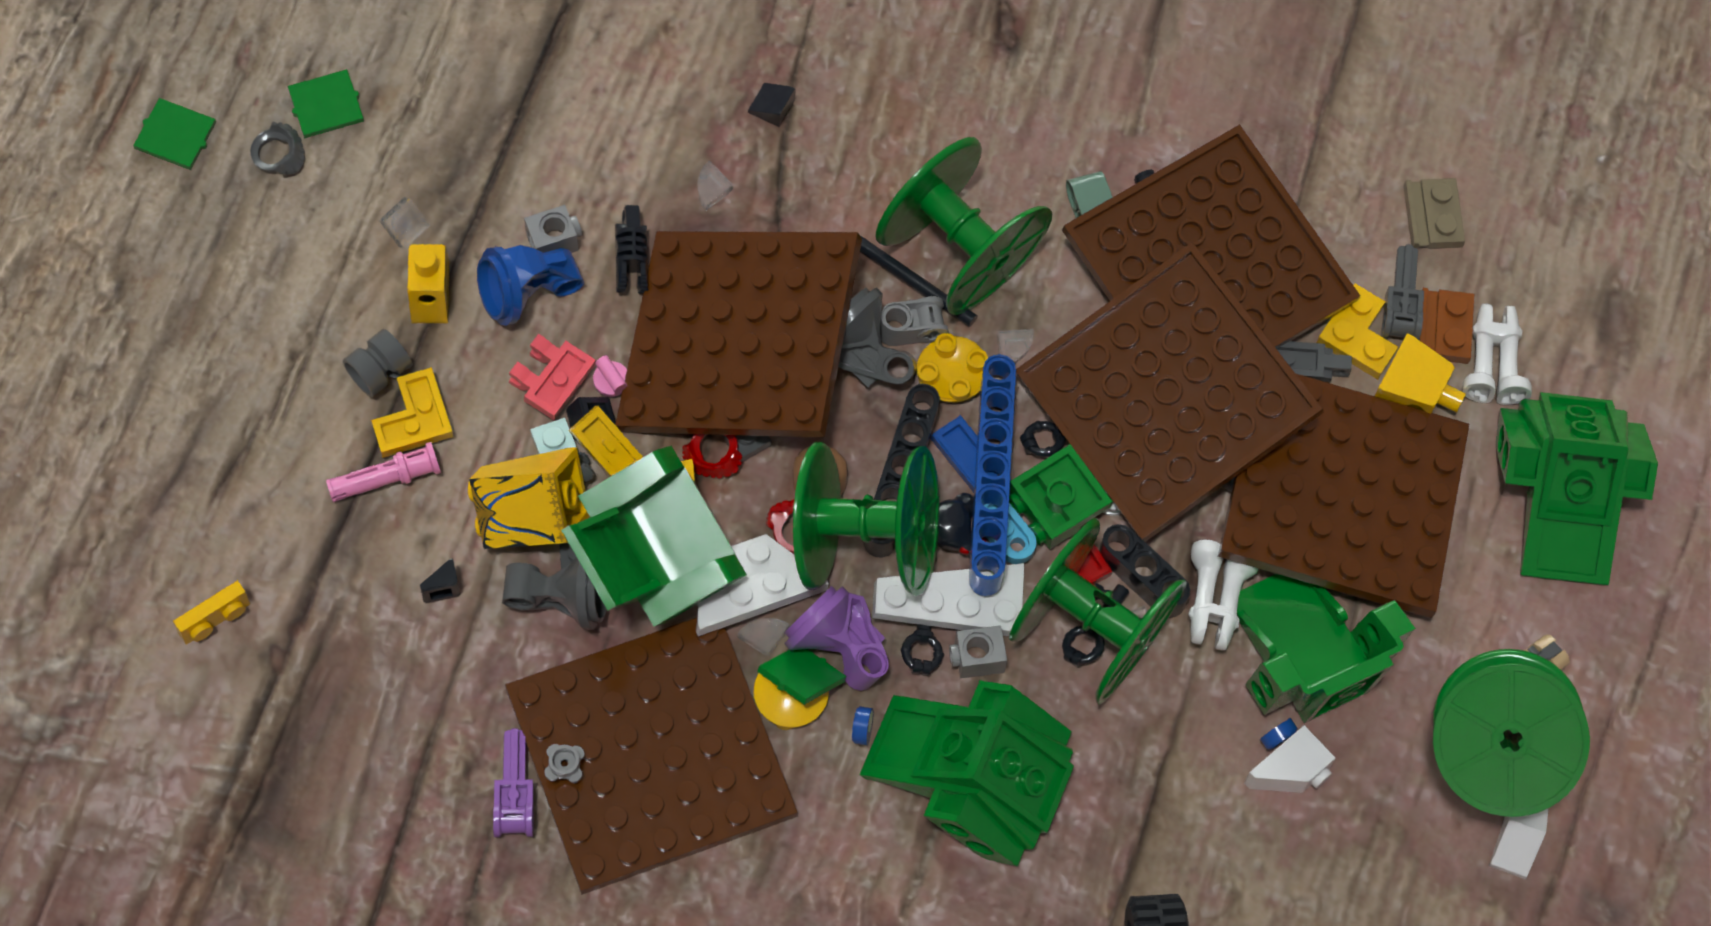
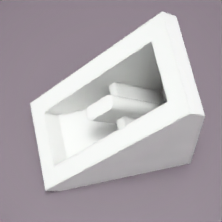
M1548 809L1526 816H1505L1489 866L1526 879L1546 834Z

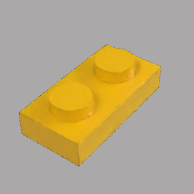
M594 406L568 430L609 477L643 458L599 406Z
M237 580L173 620L179 636L187 645L193 640L198 642L205 639L213 632V628L223 621H232L241 616L246 607L250 605L246 591Z

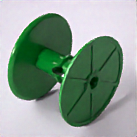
M967 137L956 141L925 163L905 183L890 202L878 223L875 234L879 244L893 246L915 236L934 221L947 234L946 241L948 244L956 243L970 257L955 278L947 294L946 307L952 315L962 314L967 310L973 309L1005 284L1036 250L1047 233L1053 216L1051 209L1048 207L1036 206L1018 214L995 232L979 216L981 212L979 208L972 209L958 196L973 176L981 158V143L975 137Z
M814 442L808 448L799 470L793 508L795 562L800 580L806 589L816 590L825 583L834 564L839 536L861 537V540L865 543L871 541L872 538L895 539L897 567L905 590L913 596H919L924 592L934 566L940 514L936 465L930 450L926 446L915 448L909 455L901 475L897 501L874 500L873 496L869 494L865 495L863 500L841 499L839 473L832 451L823 442Z
M1093 518L1072 537L1039 580L1020 610L1011 628L1009 640L1018 642L1024 639L1042 621L1052 607L1057 604L1082 622V629L1087 632L1089 629H1092L1120 649L1104 674L1095 694L1096 702L1102 704L1126 679L1155 640L1178 604L1187 582L1185 580H1177L1172 583L1151 606L1142 619L1114 600L1112 598V591L1103 592L1077 573L1090 553L1100 531L1099 520ZM1094 597H1099L1111 607L1102 608L1100 604L1095 602Z
M1499 649L1488 651L1469 659L1460 665L1445 681L1438 694L1433 712V747L1438 768L1450 788L1465 802L1481 811L1498 816L1518 817L1548 809L1567 796L1575 787L1587 764L1590 749V732L1579 694L1561 669L1537 654L1517 649Z

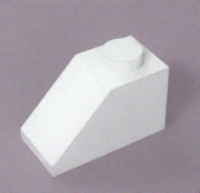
M1304 725L1250 771L1244 784L1249 789L1303 793L1311 785L1316 789L1319 788L1331 777L1333 773L1329 769L1336 758Z

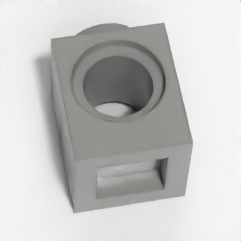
M565 205L524 218L526 235L531 248L543 253L559 248L569 249L572 253L578 251L577 237L582 236V231L575 215L570 217ZM552 230H559L563 232L561 235L556 237L547 235V233Z
M1001 625L956 631L955 642L949 645V655L952 667L958 666L960 679L1005 672L1007 656ZM972 647H979L985 651L986 656L974 658L967 650Z

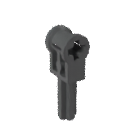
M1411 244L1399 246L1397 249L1394 286H1388L1384 301L1386 302L1384 305L1381 337L1386 339L1389 336L1405 338L1407 333L1418 340L1421 336L1424 291L1416 290L1418 249L1414 248Z

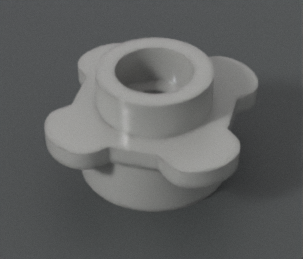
M558 744L548 747L549 765L544 771L545 777L550 781L568 779L571 783L578 782L582 778L580 762L585 756L584 750L580 746L572 747ZM563 760L568 762V765L565 767L561 765Z

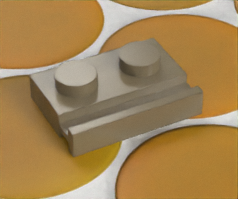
M1456 178L1421 179V182L1406 180L1403 189L1411 245L1417 249L1418 247H1427L1428 249L1463 248L1465 235Z

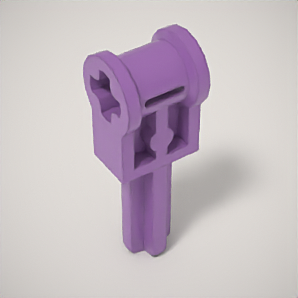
M516 728L504 733L503 780H494V837H501L502 833H525L527 837H533L534 784L533 779L526 780V736L523 735L522 730Z

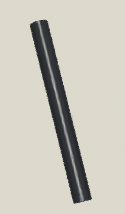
M861 236L860 252L923 296L942 298L944 305L942 309L949 313L946 307V293ZM967 310L962 314L952 316L971 327L978 315L971 310Z

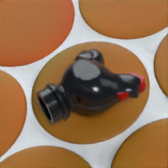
M961 493L955 499H947L940 502L937 546L945 550L959 551L961 554L969 556V558L973 495Z

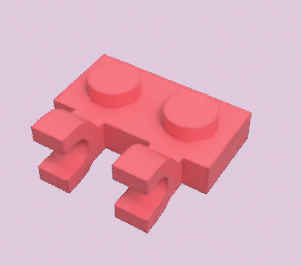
M538 334L530 344V348H532L530 356L542 363H548V365L537 376L517 361L509 372L511 376L509 383L522 391L527 390V393L524 395V402L550 419L555 420L594 368L596 360L566 340L559 349L545 337Z

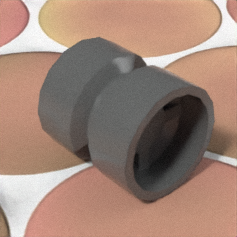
M382 329L367 341L368 348L366 350L357 348L343 359V365L350 377L369 397H374L388 386L389 377H399L413 365L406 350L386 329Z

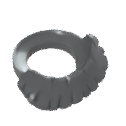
M272 122L268 130L257 135L250 149V155L254 164L259 169L270 173L295 174L301 170L305 159L302 140L298 137L297 131L295 129L292 130V126L282 124L281 122L278 124ZM279 140L289 144V153L278 163L266 164L260 160V150L267 142Z

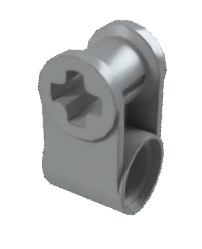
M929 296L918 300L888 303L881 311V341L889 346L920 342L931 343L935 341L938 335L949 333L948 326L944 325L941 309L944 305L942 298ZM894 320L900 322L903 326L895 328L887 322Z

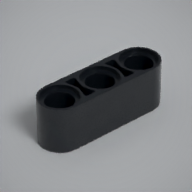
M1117 524L1110 526L1105 531L1099 549L1100 553L1112 572L1150 607L1172 583L1177 580L1186 581L1181 574L1129 527ZM1114 541L1120 542L1126 549L1124 551H1115L1109 546V543ZM1139 566L1148 567L1153 572V575L1142 576L1136 571V568ZM1188 582L1169 618L1177 617L1185 609L1190 596Z

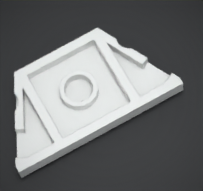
M767 534L733 545L731 547L747 575L697 604L696 633L698 636L827 591L829 583L826 580L816 590L806 589L797 571L795 555Z

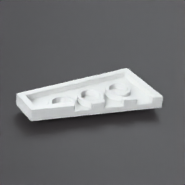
M1024 563L1005 565L1001 588L991 596L978 595L971 589L969 585V569L931 573L926 589L919 596H913L905 590L900 576L877 578L874 583L872 618L957 630L1001 625L1003 636H1009L1011 628L1022 609ZM987 569L979 571L982 575L985 576L995 575L992 571Z

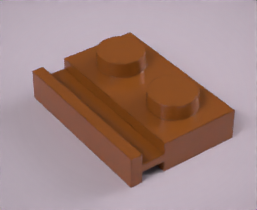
M1423 287V325L1419 341L1449 362L1469 364L1472 351L1475 294L1440 289L1438 292L1429 291L1428 288Z

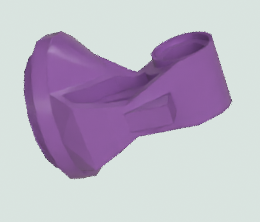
M831 586L784 632L789 638L784 644L790 650L818 649L841 653L844 664L843 674L846 675L845 681L855 690H867L885 675L888 670V658L881 643L885 637L872 625L870 612L864 597L849 593L843 586L838 591ZM862 664L868 667L870 673L864 670Z

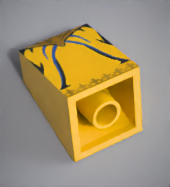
M577 447L481 466L469 479L468 495L470 500L474 502L477 514L475 529L477 535L482 538L484 549L568 543L561 530L569 525L590 518L578 497L586 490Z

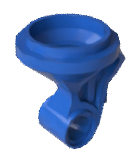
M523 245L508 249L498 246L490 247L483 252L477 266V284L483 306L492 319L505 326L515 324L520 319L528 298L540 287L546 288L554 292L556 296L562 297L577 292L584 285V280L572 252L564 248L543 253Z

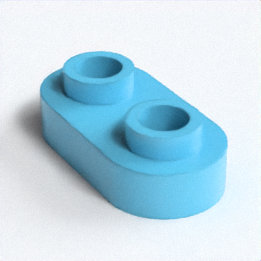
M991 503L983 505L988 509L998 508L996 505ZM1009 503L1006 561L1012 564H1022L1033 557L1036 548V537ZM986 536L990 543L996 541L993 537ZM1019 543L1023 546V550L1014 551L1010 545Z

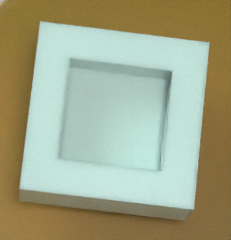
M565 417L530 429L538 454L576 447L572 434L568 431L569 427Z

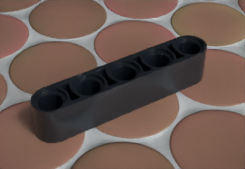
M929 384L915 385L907 394L874 500L884 501L888 498L897 500L901 475L897 474L893 468L905 466L909 455L915 448L919 446L928 447L937 419L940 400L938 391ZM917 402H926L931 406V408L927 410H920L916 408L914 404ZM906 434H916L921 440L909 442L903 436ZM872 538L871 541L863 543L865 550L870 555L879 558L889 556L895 549V539L888 538L887 540L880 541Z

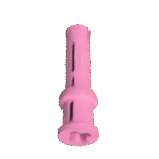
M428 442L425 448L403 454L401 451L397 452L391 460L343 476L327 479L326 483L334 503L391 483L401 481L402 484H409L413 478L431 472L437 475L441 471L432 443Z

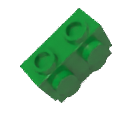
M1071 444L1010 481L1009 503L1019 515L1023 513L1031 524L1028 526L1035 534L1036 543L1040 545L1044 542L1049 550L1076 534L1080 530L1081 525L1109 509L1113 502Z

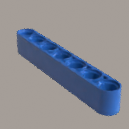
M1001 354L989 357L984 363L979 401L969 585L975 593L982 596H991L999 591L1006 563L1016 366L1011 358ZM999 375V376H1002V377L1005 378V379H1003V380H998V379H994V378L991 377V376ZM999 407L1003 411L996 412L991 410L990 408ZM989 439H997V440L1001 441L1002 443H1000V444H993V443H990L988 440H989ZM994 471L1000 475L993 477L989 476L985 472ZM991 503L996 505L998 508L988 509L983 505ZM989 536L993 537L996 541L989 543L981 538ZM987 569L992 571L995 575L985 576L982 575L979 571Z

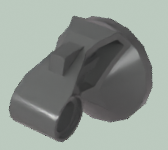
M877 287L872 291L864 288L851 299L838 365L843 370L853 372L868 388L877 379L894 384L905 383L912 379L917 371L916 359L912 354L907 351L884 347L881 343L880 324L883 293ZM895 357H902L907 361L909 369L906 376L896 377L891 372L890 364Z
M577 557L571 564L551 577L541 574L540 569L532 564L511 563L506 566L502 604L522 611L555 608L574 618L584 630H594L598 622L601 623L604 620L607 609Z

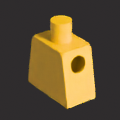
M409 245L407 289L412 323H448L450 261L446 245ZM424 295L435 297V300L432 302L422 301Z
M1407 333L1375 396L1424 410V412L1431 414L1436 404L1457 413L1466 393L1447 384L1455 369L1454 365Z

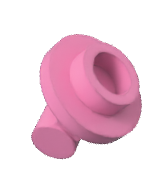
M607 355L602 356L595 363L597 368L593 375L594 386L604 396H618L622 394V390L627 386L625 382L627 368L619 362L611 361Z

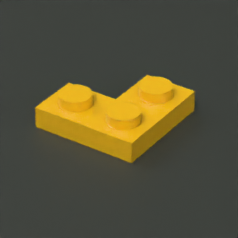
M1355 283L1353 286L1361 295L1359 300L1333 315L1316 343L1325 344V347L1333 349V353L1336 355L1352 356V364L1378 380L1396 354L1398 346L1369 329L1383 309L1386 301Z
M432 367L396 377L406 410L371 420L382 458L394 455L400 451L404 452L425 446L428 442L435 443L453 437V431Z

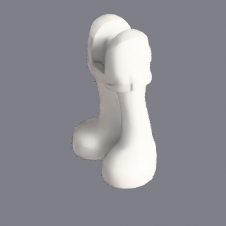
M1482 304L1478 312L1477 321L1472 327V333L1476 340L1474 373L1469 374L1464 379L1463 392L1466 393L1465 396L1475 402L1489 403L1492 401L1495 395V381L1492 375L1493 346L1500 347L1497 403L1501 405L1518 404L1521 400L1531 397L1532 385L1528 378L1518 375V341L1522 338L1523 331L1519 326L1515 306H1505L1502 323L1493 322L1492 305Z
M1199 540L1194 542L1191 548V560L1198 572L1194 606L1190 608L1188 614L1191 619V642L1201 645L1207 629V623L1210 621L1218 623L1215 648L1226 650L1234 630L1239 627L1237 608L1243 582L1254 576L1259 568L1225 559L1220 604H1214L1215 584L1223 558L1218 557L1220 543L1212 540Z

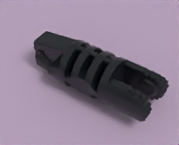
M625 205L622 212V224H615L616 292H625L628 282L627 273H637V291L639 294H643L645 291H648L647 225H640L638 205Z

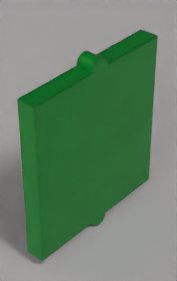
M347 69L288 86L294 105L292 113L294 117L298 118L304 139L364 122L358 103L359 92L354 91Z
M159 98L149 117L143 120L144 126L133 147L146 154L191 170L201 150L207 148L206 141L216 124V119Z
M789 649L761 664L757 671L777 685L778 690H784L804 705L844 683L846 675L828 664L825 658L818 657L808 649Z

